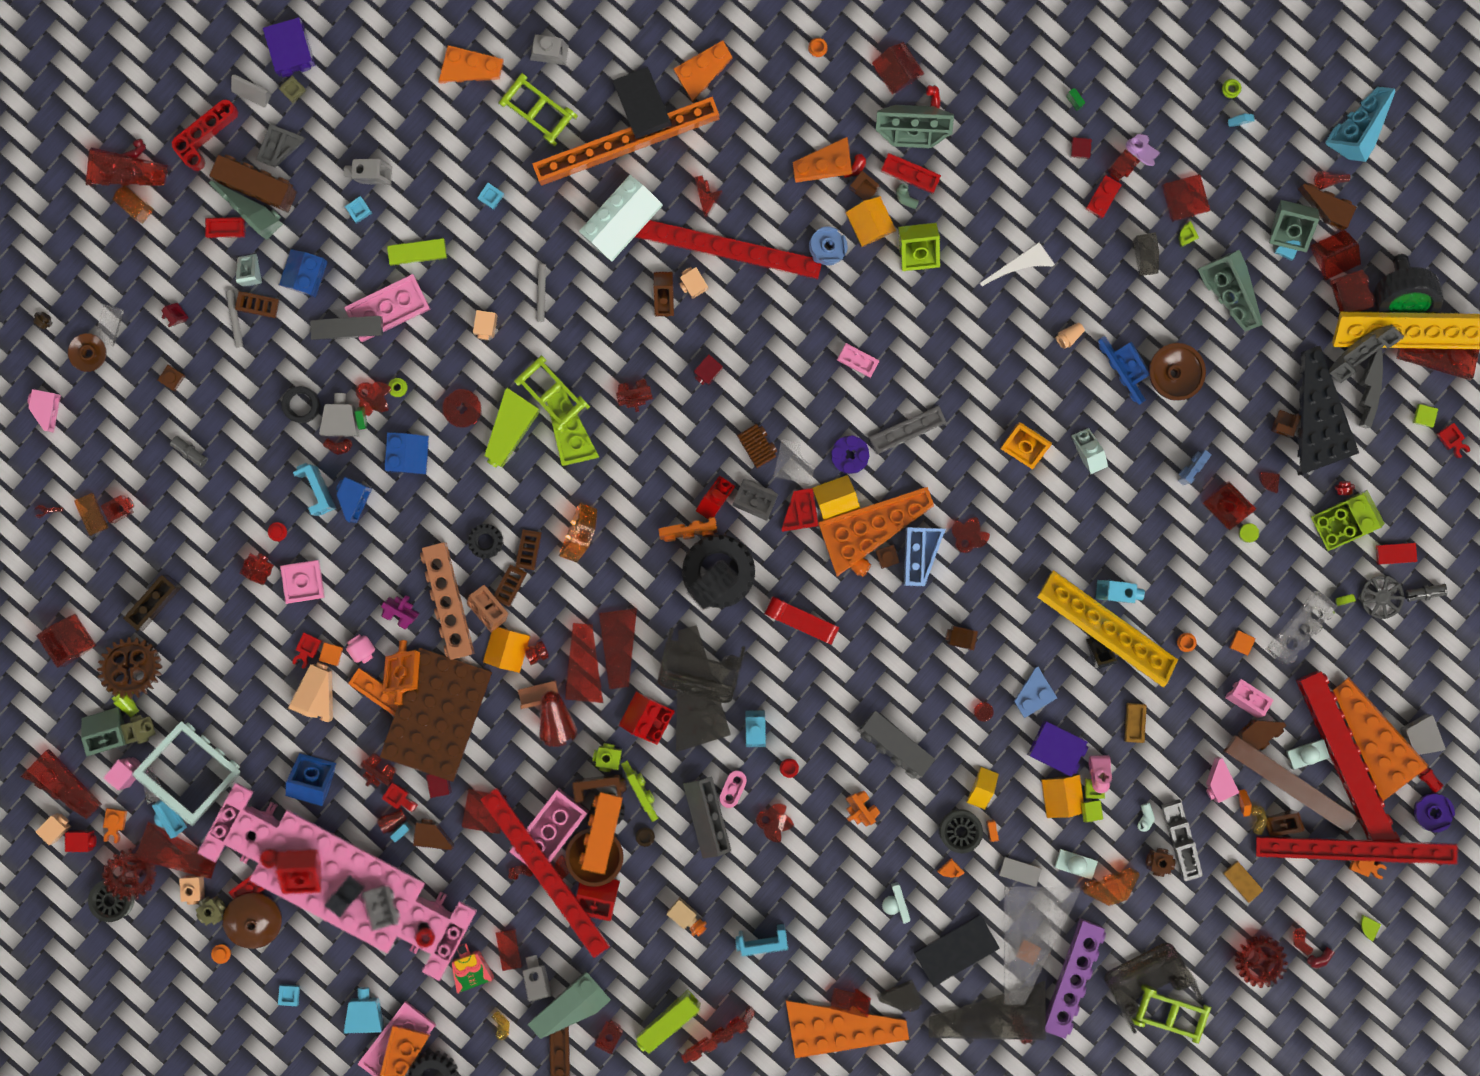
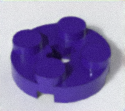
M853 435L840 438L834 444L831 452L833 465L840 472L855 474L863 470L870 457L867 444L861 438ZM846 451H854L855 459H846Z
M1429 793L1415 802L1414 816L1418 825L1424 830L1442 832L1450 827V823L1455 816V809L1448 798L1440 794ZM1432 808L1439 810L1436 818L1430 815Z

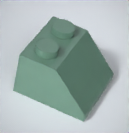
M1281 200L1274 217L1269 244L1307 253L1319 222L1318 209ZM1287 241H1299V242H1301V243H1300V246H1299V245L1290 244V243H1286V242H1287Z

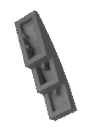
M383 316L310 321L311 340L383 336Z
M1379 349L1370 356L1359 383L1360 386L1365 388L1359 406L1366 408L1359 423V427L1364 429L1372 427L1378 409L1383 377L1382 349Z
M1179 799L1161 805L1184 881L1202 877L1203 873L1196 845L1192 839L1182 802Z

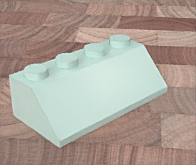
M629 175L579 232L586 241L612 262L663 204L645 186Z

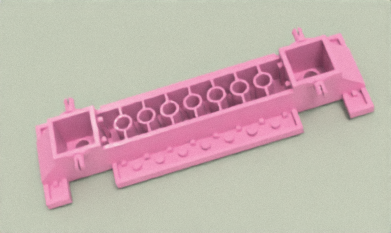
M238 783L234 784L199 849V854L216 862L225 845L243 854L240 858L241 862L243 861V863L247 864L249 858L258 862L250 881L385 953L390 951L397 937L411 943L412 946L409 951L417 954L420 948L431 954L422 972L440 981L477 911L476 909L459 902L453 913L446 910L442 904L447 894L443 895V892H439L436 901H429L421 896L418 897L425 882L289 810L286 811L281 822L273 816L278 805L270 802L266 812L259 811L252 806L248 807L247 804L253 791ZM249 831H254L256 833L257 837L255 841L249 838ZM269 848L275 849L277 852L318 849L321 860L322 893L282 894L275 870L276 866L273 868L263 867L260 863V854ZM351 875L365 886L362 892L380 886H389L393 890L395 897L393 900L394 907L398 909L400 915L398 919L399 924L371 931L361 893L341 918L325 907V904L347 877ZM421 922H426L429 925V929L435 934V941L428 948L418 946L415 941V936L420 930ZM424 934L422 935V939L424 941H428L429 936Z

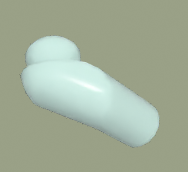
M1150 803L1141 805L1143 816L1137 826L1142 832L1148 831L1155 821Z

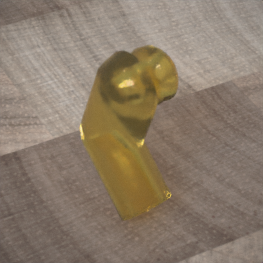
M1254 805L1251 809V814L1257 816V822L1253 832L1262 835L1267 823L1265 809L1262 806Z
M497 1010L491 1018L498 1024L495 1034L496 1038L503 1040L509 1035L510 1023Z

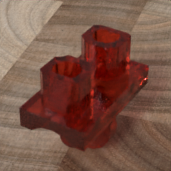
M646 380L636 381L637 389L629 390L628 383L619 384L618 392L616 393L619 406L635 407V412H639V406L646 405V400L653 399L651 388Z
M373 753L360 764L361 767L372 774V776L367 772L363 774V777L368 780L365 784L367 787L371 784L379 787L381 782L376 778L388 786L393 782V776L397 770L390 764H387L383 771L377 766L382 758L376 753Z

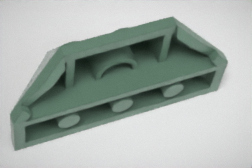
M893 105L877 111L876 131L894 147L932 148L947 136L952 135L954 114L934 106Z

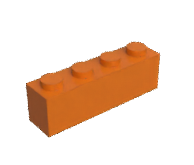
M600 792L599 796L595 795L593 807H596L595 815L591 814L588 826L592 827L590 834L586 833L584 845H587L585 853H581L579 864H582V869L605 874L623 797Z

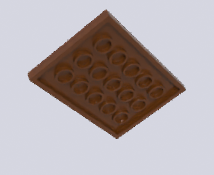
M419 648L420 661L417 689L403 693L402 705L400 704L397 707L380 758L454 782L492 672L455 659L450 660L449 657Z

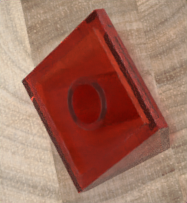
M904 42L889 47L872 62V65L892 95L925 74Z
M1346 230L1310 245L1325 280L1361 265L1359 243Z
M1230 481L1222 483L1203 502L1229 530L1256 510Z

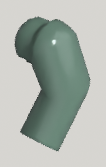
M900 184L896 189L899 202L916 210L919 200L910 197L906 184Z

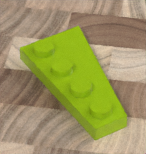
M563 388L559 389L547 401L548 407L559 419L573 408ZM578 414L563 427L565 430L563 433L552 423L562 466L600 458Z

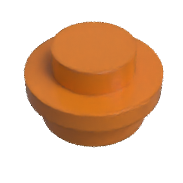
M814 38L810 41L808 47L810 54L814 57L824 56L828 48L826 41L822 38Z
M1183 633L1177 639V646L1183 652H1190L1196 647V638L1190 633Z
M699 919L689 929L692 932L691 935L699 937L707 929L705 927L706 921L703 922Z
M219 944L212 949L211 957L218 964L226 963L231 957V950L227 945Z

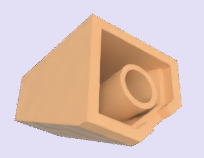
M317 662V664L309 666L289 705V709L308 717L317 718L319 716L321 717L320 720L325 722L332 721V671L327 669V665Z

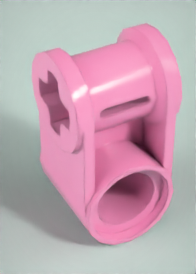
M1089 756L1092 787L1098 793H1105L1109 790L1112 780L1110 756Z

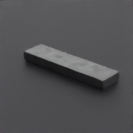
M937 406L872 435L869 439L876 454H880L947 422L940 407Z

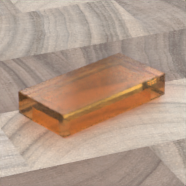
M94 493L74 501L89 536L109 528Z

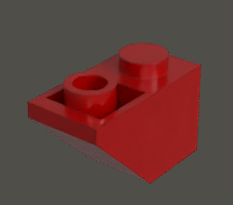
M719 476L700 502L696 512L708 520L709 518H714L735 488V485Z

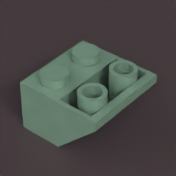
M113 708L82 718L81 739L86 756L127 745L120 725L125 724L120 708Z

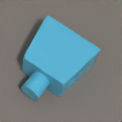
M1097 580L1095 599L1124 603H1135L1136 600L1144 599L1145 591L1144 589L1137 588V584Z
M765 710L746 711V747H765Z
M369 987L358 988V998H352L348 1003L344 1033L382 1032L384 1022L379 998H370Z

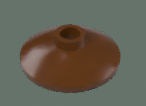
M85 333L76 336L68 347V358L71 364L80 371H95L103 365L106 359L107 352L104 342L93 334ZM88 350L92 351V355L90 357L87 355Z

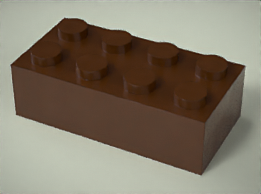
M226 154L224 157L217 156L209 175L223 186L289 213L297 191L293 189V185L288 180L281 177L276 179L271 173L262 169L258 172L254 166L243 162L241 165L235 158Z

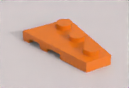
M722 40L673 69L692 103L732 60V55Z
M448 45L439 84L500 79L504 60Z
M848 138L841 139L794 161L795 182L852 174Z
M715 517L709 518L708 523L700 522L699 520L693 521L688 527H685L684 524L659 528L660 540L664 539L665 542L675 541L679 537L693 539L695 535L707 537L717 533Z
M393 1025L380 1076H405L431 1034Z

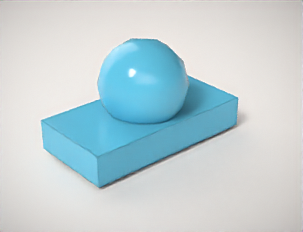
M161 800L152 805L155 811V824L158 827L165 828L170 839L175 838L187 828L183 819Z

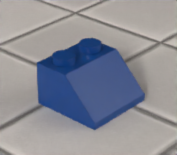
M291 249L279 286L316 298L327 261L324 258Z
M387 432L385 471L427 474L429 436Z
M344 477V480L341 479L337 485V497L346 521L357 523L373 488Z
M299 753L286 781L285 796L323 806L330 789L336 763Z

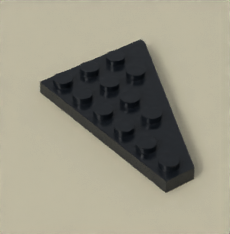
M1320 346L1301 352L1302 366L1300 374H1302V386L1300 387L1299 394L1301 428H1298L1299 449L1297 457H1300L1299 470L1297 471L1298 476L1359 454Z

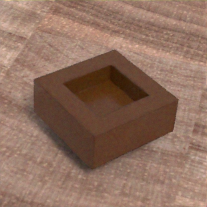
M167 365L157 381L172 391H176L185 375L172 366Z
M894 545L875 551L881 569L900 563Z

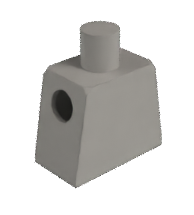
M536 34L533 39L530 60L566 65L569 46L561 38Z
M353 159L352 166H344V176L352 177L353 180L361 184L391 185L392 166L381 159Z
M334 393V404L324 405L319 435L359 436L354 413L356 409L354 405L346 404L345 393Z
M1425 714L1400 729L1403 738L1419 755L1446 750L1433 715Z
M537 955L527 957L528 969L523 970L528 1000L534 1001L552 996L545 965L539 966ZM535 972L538 974V979L536 981L533 979V974Z

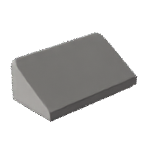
M235 74L232 75L231 91L262 107L267 106L271 98V94L267 90Z

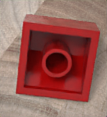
M318 849L278 851L275 870L282 894L322 893L321 860Z

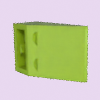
M1368 490L1349 497L1311 516L1328 551L1378 530L1385 524Z

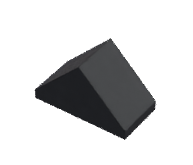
M1093 637L1086 639L1094 668L1100 669L1117 664L1113 651Z

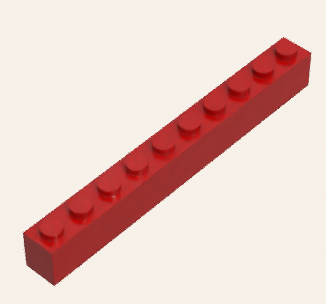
M1315 671L1297 679V685L1320 736L1325 741L1329 756L1356 816L1359 817L1358 820L1367 840L1401 842L1399 835L1391 827L1393 825L1391 817L1383 809L1385 804L1382 798L1378 797L1375 791L1377 786L1374 780L1369 778L1367 773L1369 772L1368 766L1364 761L1362 762L1359 756L1361 754L1360 748L1357 744H1354L1351 738L1353 733L1343 720L1345 715L1337 707V697L1333 691H1330L1327 685L1329 684L1328 677L1321 671Z

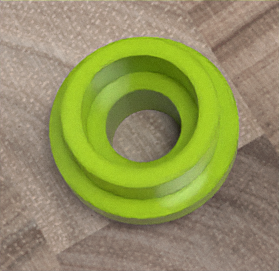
M1228 79L1222 85V93L1227 98H1235L1241 92V84L1236 79ZM1232 86L1234 88V92H1230L1228 90V87Z
M401 378L392 379L388 385V391L394 397L404 396L408 389L407 383ZM396 384H400L401 389L399 391H395L394 386Z

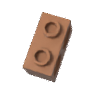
M485 585L469 595L467 605L490 632L506 622L509 613Z

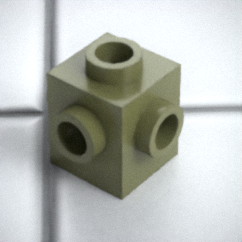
M141 715L130 718L131 722L120 725L126 744L132 742L141 744L149 741V737L156 734L150 716L142 718Z
M208 896L199 902L200 907L196 909V916L201 923L207 926L212 922L215 925L223 920L222 915L225 912L226 906L218 896L212 899Z

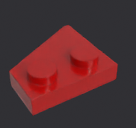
M813 488L793 492L782 526V532L818 526Z

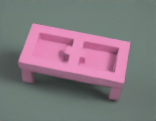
M1242 679L1232 685L1234 688L1231 692L1227 693L1226 699L1255 718L1266 715L1273 702L1272 698Z

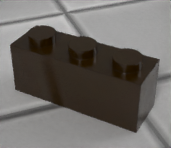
M161 574L123 619L137 631L145 630L182 587L169 575Z

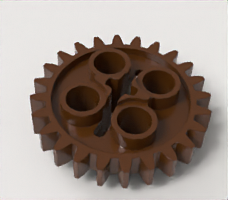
M128 637L126 643L122 639H120L119 645L113 642V649L106 647L109 653L101 654L104 660H100L98 663L103 667L97 668V671L103 673L98 678L104 680L101 685L107 687V692H112L115 697L120 693L121 699H124L127 695L132 700L133 694L140 698V692L147 695V688L154 689L151 684L152 682L158 683L155 677L162 675L158 669L163 668V666L158 663L161 661V658L157 656V650H153L152 644L147 646L146 640L140 643L137 637L132 642V639ZM129 652H131L130 661H129V658H128V653H129ZM144 655L141 661H135L137 656ZM124 656V660L121 663H116L117 658ZM138 674H144L141 680H135ZM119 675H124L122 681L116 682V678Z

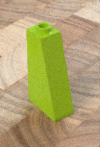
M508 388L504 392L484 455L488 458L487 463L495 468L498 465L503 468L541 411Z
M687 989L636 1036V1044L643 1052L646 1050L648 1054L651 1053L700 1011L701 1003Z

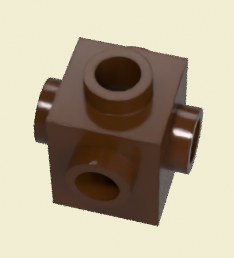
M1150 849V853L1146 857L1147 869L1153 872V875L1164 877L1165 874L1170 875L1171 870H1174V855L1168 853V849ZM1161 860H1164L1163 867L1159 865Z

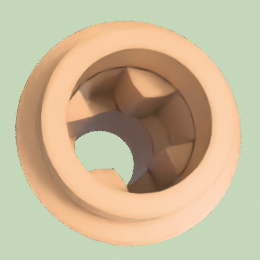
M1077 322L1058 332L1056 341L1062 348H1070L1082 333L1085 332L1082 324Z

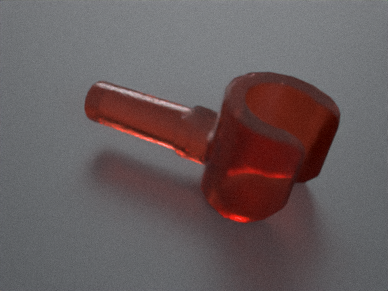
M39 505L34 509H41L43 514L35 515L36 518H42L48 513L63 512V507L46 508L43 505Z

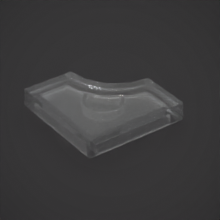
M781 439L774 477L811 485L815 466L803 458L800 451V443Z

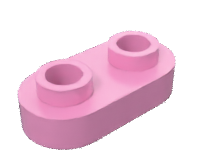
M732 771L728 775L720 793V803L726 808L734 807L744 790L747 779L742 771ZM734 777H740L741 781L734 783ZM727 794H731L733 796V799L731 801L726 800L725 797Z

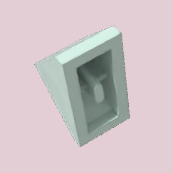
M257 254L237 258L236 282L243 287L262 283Z

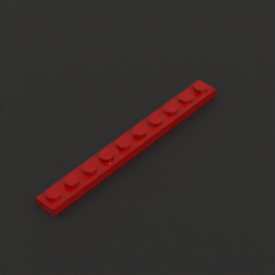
M651 220L635 236V238L813 279L819 278L822 265L821 263H816L812 257Z
M498 788L480 799L593 958L609 948L610 945Z
M1256 836V857L1457 865L1458 845L1451 843Z

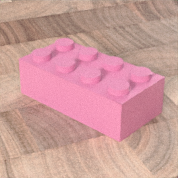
M558 788L527 830L551 862L589 811ZM513 846L509 852L525 863Z

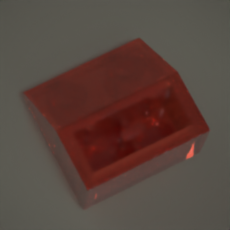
M1363 269L1330 281L1339 314L1340 312H1363L1374 307V295L1369 291V278L1366 273L1364 274Z
M76 614L51 625L36 635L57 668L67 666L96 647L95 642Z

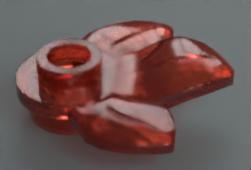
M380 381L373 384L368 382L359 384L356 388V395L360 399L359 407L364 406L367 416H370L373 410L377 412L388 411V403L384 396L391 392V387ZM366 389L368 391V395H364L362 393V390Z
M977 517L969 519L965 524L956 520L952 527V534L956 538V548L962 553H969L973 548L983 547L990 537V533L980 532V523ZM963 540L968 541L967 547L962 546L961 543Z
M774 804L768 810L760 811L756 817L757 825L764 829L765 836L773 842H781V831L794 827L791 818L784 814L786 805ZM768 816L769 822L764 823L762 818Z

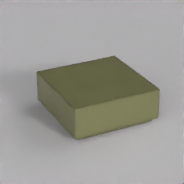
M293 76L278 88L292 103L307 91Z

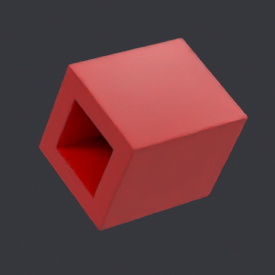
M71 830L65 832V852H89L94 850L97 843L94 831Z

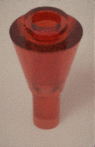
M1318 171L1314 177V184L1319 190L1341 182H1350L1351 177L1349 174L1338 175Z

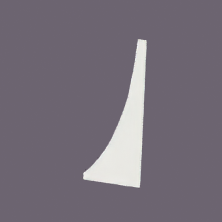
M1039 242L980 284L984 286L1016 270L1033 266L1052 267L1055 264Z

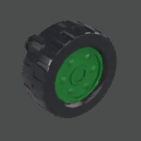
M1406 254L1396 255L1393 258L1395 271L1383 277L1375 287L1374 297L1377 312L1438 313L1443 305V293L1438 276L1425 268L1410 267Z

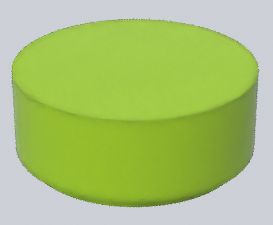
M1244 524L1239 529V537L1243 542H1254L1259 537V529L1254 524Z
M1353 594L1342 596L1335 600L1337 606L1356 601Z

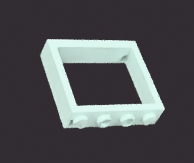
M181 721L132 774L142 785L188 824L193 826L240 775L238 770L240 766L233 760L230 762L224 758L225 754L219 748H212L209 745L211 742L205 736L201 735L199 737L195 733L196 729L188 722L184 724ZM181 731L231 772L194 814L190 813L143 773Z

